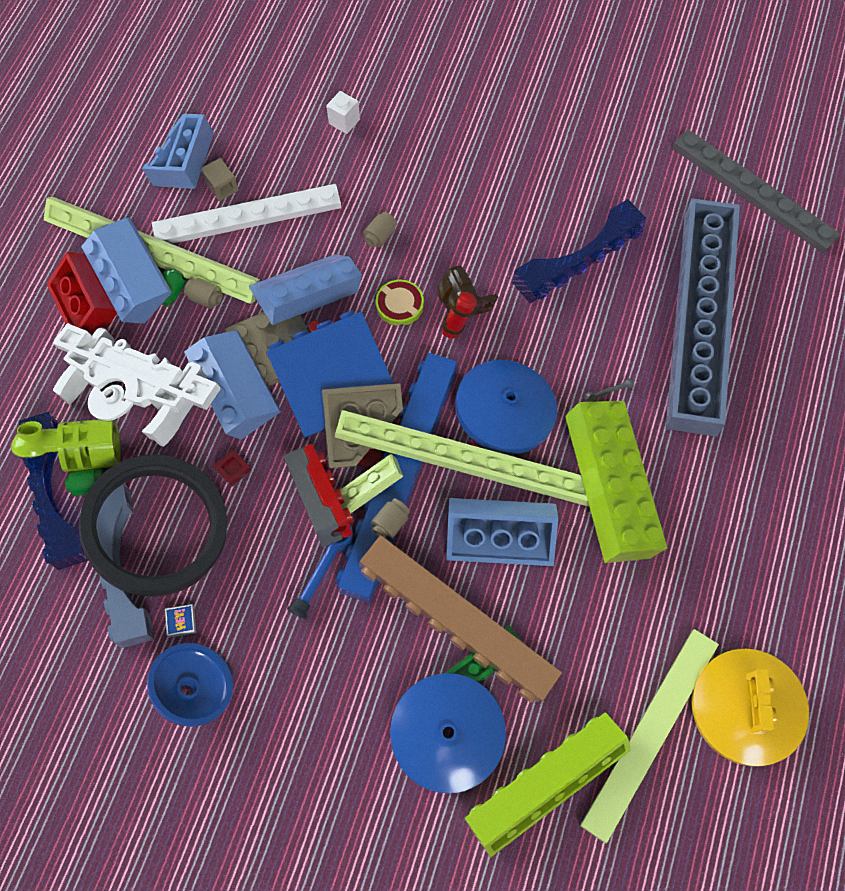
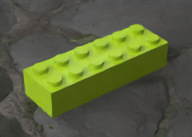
M625 401L579 402L565 417L604 563L651 559L666 550L667 544Z

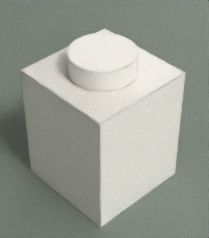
M339 91L326 106L329 124L346 134L360 120L358 100L342 91Z

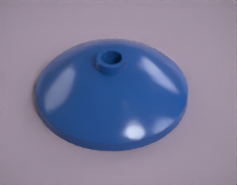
M182 643L166 649L155 659L148 673L147 691L154 708L165 719L177 725L196 727L214 721L224 712L232 697L233 679L228 665L215 651L200 644ZM181 689H187L190 694H183Z

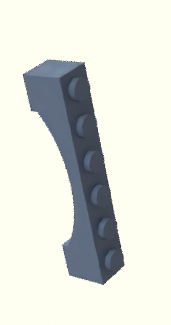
M125 483L116 488L104 501L98 514L96 526L101 546L106 554L120 567L122 532L128 516L134 514L131 492ZM100 576L102 587L107 592V599H104V607L111 619V625L108 626L111 642H114L121 648L153 641L154 634L150 613L144 608L139 609L129 593L112 586Z

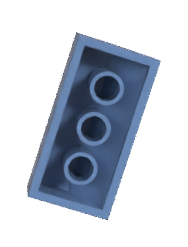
M126 217L94 230L81 246L121 322L145 324L172 293L130 218Z
M334 254L251 284L249 289L271 324L274 325L358 293L362 274L350 257Z
M237 330L203 337L184 351L189 363L193 362L200 365L207 379L216 382L221 389L212 401L211 406L227 435L242 440L281 412Z
M449 498L446 560L554 566L558 528L557 506L553 503Z

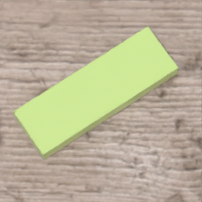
M390 454L340 490L345 502L341 504L342 509L348 507L351 514L401 479L403 474L397 458Z

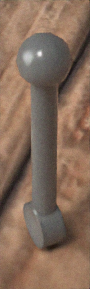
M626 379L624 383L596 393L588 392L585 395V399L587 402H593L597 397L625 387L632 388L634 380Z

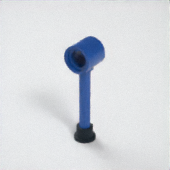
M351 525L350 528L353 535L328 545L300 598H296L291 607L288 606L287 610L300 618L307 619L306 613L311 606L309 602L337 552H346L349 545L354 544L355 537Z

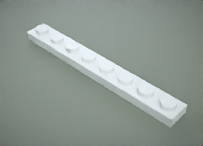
M332 184L152 222L155 238L174 244L341 208V202L337 186Z

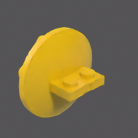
M736 649L717 656L701 671L692 692V712L700 734L713 750L734 763L753 767L777 763L791 755L805 737L809 723V705L804 688L797 676L786 664L768 653L754 649Z

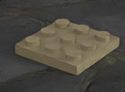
M264 312L225 328L226 332L237 330L240 333L268 387L279 382L272 364L266 355V351L270 350L269 346L281 340L284 343L294 340L293 335L307 330L309 333L301 315L272 325Z

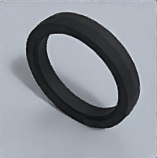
M165 455L133 457L108 469L95 481L87 493L79 519L81 545L94 570L112 586L127 593L140 596L156 597L174 594L198 582L218 560L227 535L225 504L212 480L194 465ZM164 476L178 480L190 487L201 498L207 509L210 519L208 543L195 561L178 572L164 576H144L132 573L117 565L106 554L100 544L96 526L98 514L104 501L116 488L135 478Z

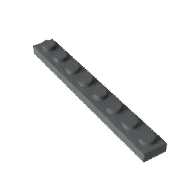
M689 129L674 142L673 150L823 254L840 236L841 233Z

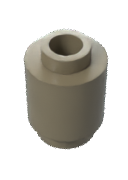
M387 212L378 214L363 231L365 242L371 247L381 248L395 232L397 221Z
M190 278L184 288V294L190 301L209 309L218 306L223 298L219 286L201 278Z
M395 498L391 502H387L371 521L373 526L372 532L378 537L381 535L385 539H393L408 520L409 508Z

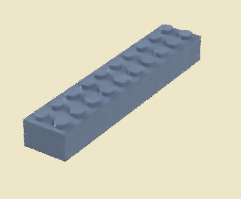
M691 198L685 213L665 429L717 437L725 425L740 205Z

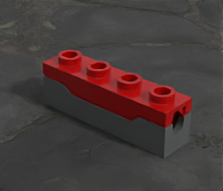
M313 444L304 446V448L302 447L283 455L322 548L353 535L349 524L354 523L348 507L342 509L341 504L345 503L339 488L334 490L332 487L336 483L330 469L325 471L323 468L327 466L322 452L317 453Z

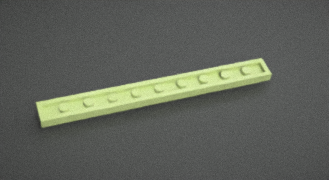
M55 197L46 198L44 221L86 238L94 230L115 222ZM138 231L158 267L168 271L170 269L177 270L188 279L201 278L219 286L222 293L250 304L255 302L256 298L249 289V285L260 282V279Z
M342 410L334 438L589 506L581 475Z

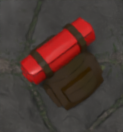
M462 266L449 268L441 278L438 286L439 299L448 311V315L442 324V334L449 339L457 338L463 332L469 317L491 311L499 298L497 294L479 297L470 277H468ZM485 302H489L484 307L477 308V306H480Z

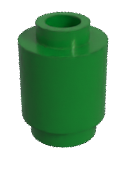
M170 269V271L164 270L162 273L172 292L161 304L166 307H170L172 303L176 302L186 284L183 274L174 269Z
M103 468L70 471L69 477L65 478L67 491L69 493L72 492L74 497L87 495L92 485L105 470Z

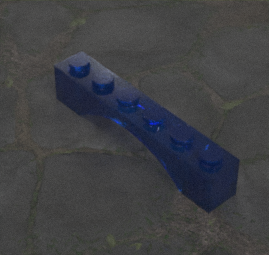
M626 199L609 210L608 218L602 231L587 246L572 254L558 258H533L514 271L512 284L530 304L537 299L542 300L555 287H562L569 278L574 275H581L588 266L594 262H601L611 251H618L631 238L633 240L638 238L644 231L643 227L646 217L629 199Z
M49 411L18 421L19 426L26 422L36 421L42 424L44 429L58 427V421ZM58 451L47 452L36 457H22L24 465L27 469L29 468L30 476L27 477V482L35 496V500H32V506L40 519L37 529L41 539H44L46 548H43L42 552L46 563L51 564L57 570H61L88 561L81 545L79 531L64 520L57 509L53 497L51 484L52 470Z

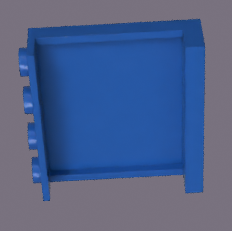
M354 310L344 313L340 316L341 320L337 322L325 321L316 326L318 330L308 333L307 330L293 335L294 340L284 343L283 340L275 342L269 346L270 350L266 351V355L285 393L303 438L325 430L322 400L323 389L394 384L362 311L356 314Z

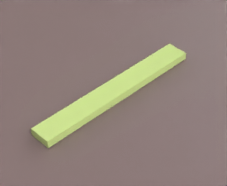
M695 629L690 633L629 739L631 751L616 762L580 824V827L604 843H607L690 697L698 676L709 663L719 645Z

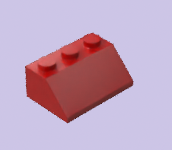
M67 251L47 282V286L65 324L68 323L91 334L99 328L109 326L117 312L85 253Z

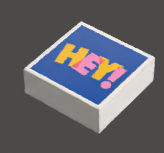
M192 604L165 609L166 630L169 638L197 633L195 609Z

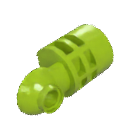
M98 419L59 423L58 427L54 429H44L39 422L30 421L21 424L17 428L18 434L11 443V451L20 457H36L47 452L58 451L60 465L64 472L93 468H111L121 462L120 436L116 419L110 421Z

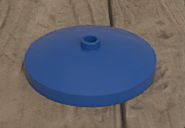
M493 360L479 364L465 375L456 394V414L464 431L482 447L498 453L520 454L535 449L547 439L557 419V402L549 384L530 367L514 361Z
M445 673L424 678L406 691L395 708L391 721L390 737L398 764L415 783L434 792L458 793L477 786L493 772L503 754L506 729L504 717L497 701L484 686L469 677ZM451 727L454 730L453 737L449 739L444 737L443 729Z

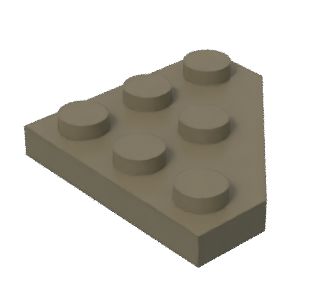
M400 383L322 390L329 469L355 467L371 448L334 438L342 410L392 423L403 410Z

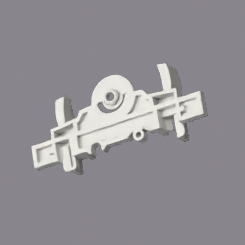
M67 323L53 342L58 349L68 352L64 360L70 365L53 389L57 395L67 404L71 405L89 383L94 386L88 398L89 411L94 417L104 421L114 420L123 416L131 409L133 404L144 408L153 404L159 412L142 432L149 439L155 440L163 447L175 435L191 407L195 405L207 410L221 389L216 382L207 379L200 365L191 362L182 371L180 368L171 365L166 358L160 364H157L160 359L155 353L148 356L133 350L124 339H120L114 344V338L103 328L97 329L93 336H91L87 331ZM114 381H121L126 386V391L119 385H112L103 392L100 391L105 385Z

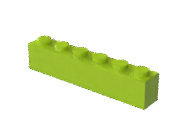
M605 712L600 717H594L589 720L585 728L577 734L569 735L556 750L545 753L541 757L540 762L532 768L521 771L516 780L508 786H502L497 789L493 797L484 804H478L473 807L469 815L465 817V820L490 858L631 751L628 737Z

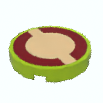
M398 279L390 281L380 288L376 295L375 304L378 315L383 321L398 326V324L409 325L422 314L424 297L416 284L408 280Z

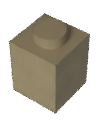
M221 158L200 168L206 185L218 201L239 191L235 176Z

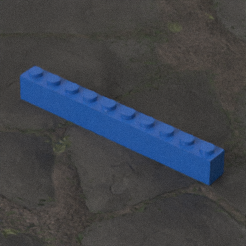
M428 353L425 361L421 360L417 370V375H419L417 383H412L409 390L411 399L409 404L403 405V410L400 414L402 419L400 426L434 435L457 373V361L432 353ZM385 452L383 459L390 454L395 456L403 477L365 503L364 510L367 513L364 520L360 519L355 530V534L358 536L355 544L349 545L345 559H348L345 569H340L336 578L340 594L371 604L379 581L375 579L372 582L363 576L360 572L362 568L359 567V562L378 538L372 532L373 526L371 521L383 506L394 498L406 506L408 505L423 461L390 452ZM396 535L393 539L386 538V540L393 544Z

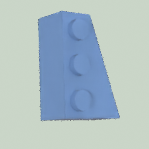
M183 114L167 134L169 139L163 147L158 146L155 150L156 156L151 163H146L143 166L142 170L153 186L196 188L201 173L200 168L203 167L214 135L205 115Z

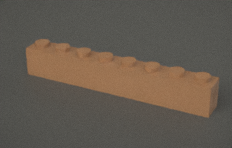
M380 535L360 560L359 567L362 568L360 572L363 576L372 582L375 579L384 585L382 589L394 599L400 597L406 602L405 607L417 616L421 613L429 620L427 624L439 633L444 631L452 637L450 641L461 650L466 648L474 654L473 659L485 668L489 665L496 670L495 676L507 685L512 683L520 689L518 693L531 703L534 700L536 702L543 701L562 674L556 667Z

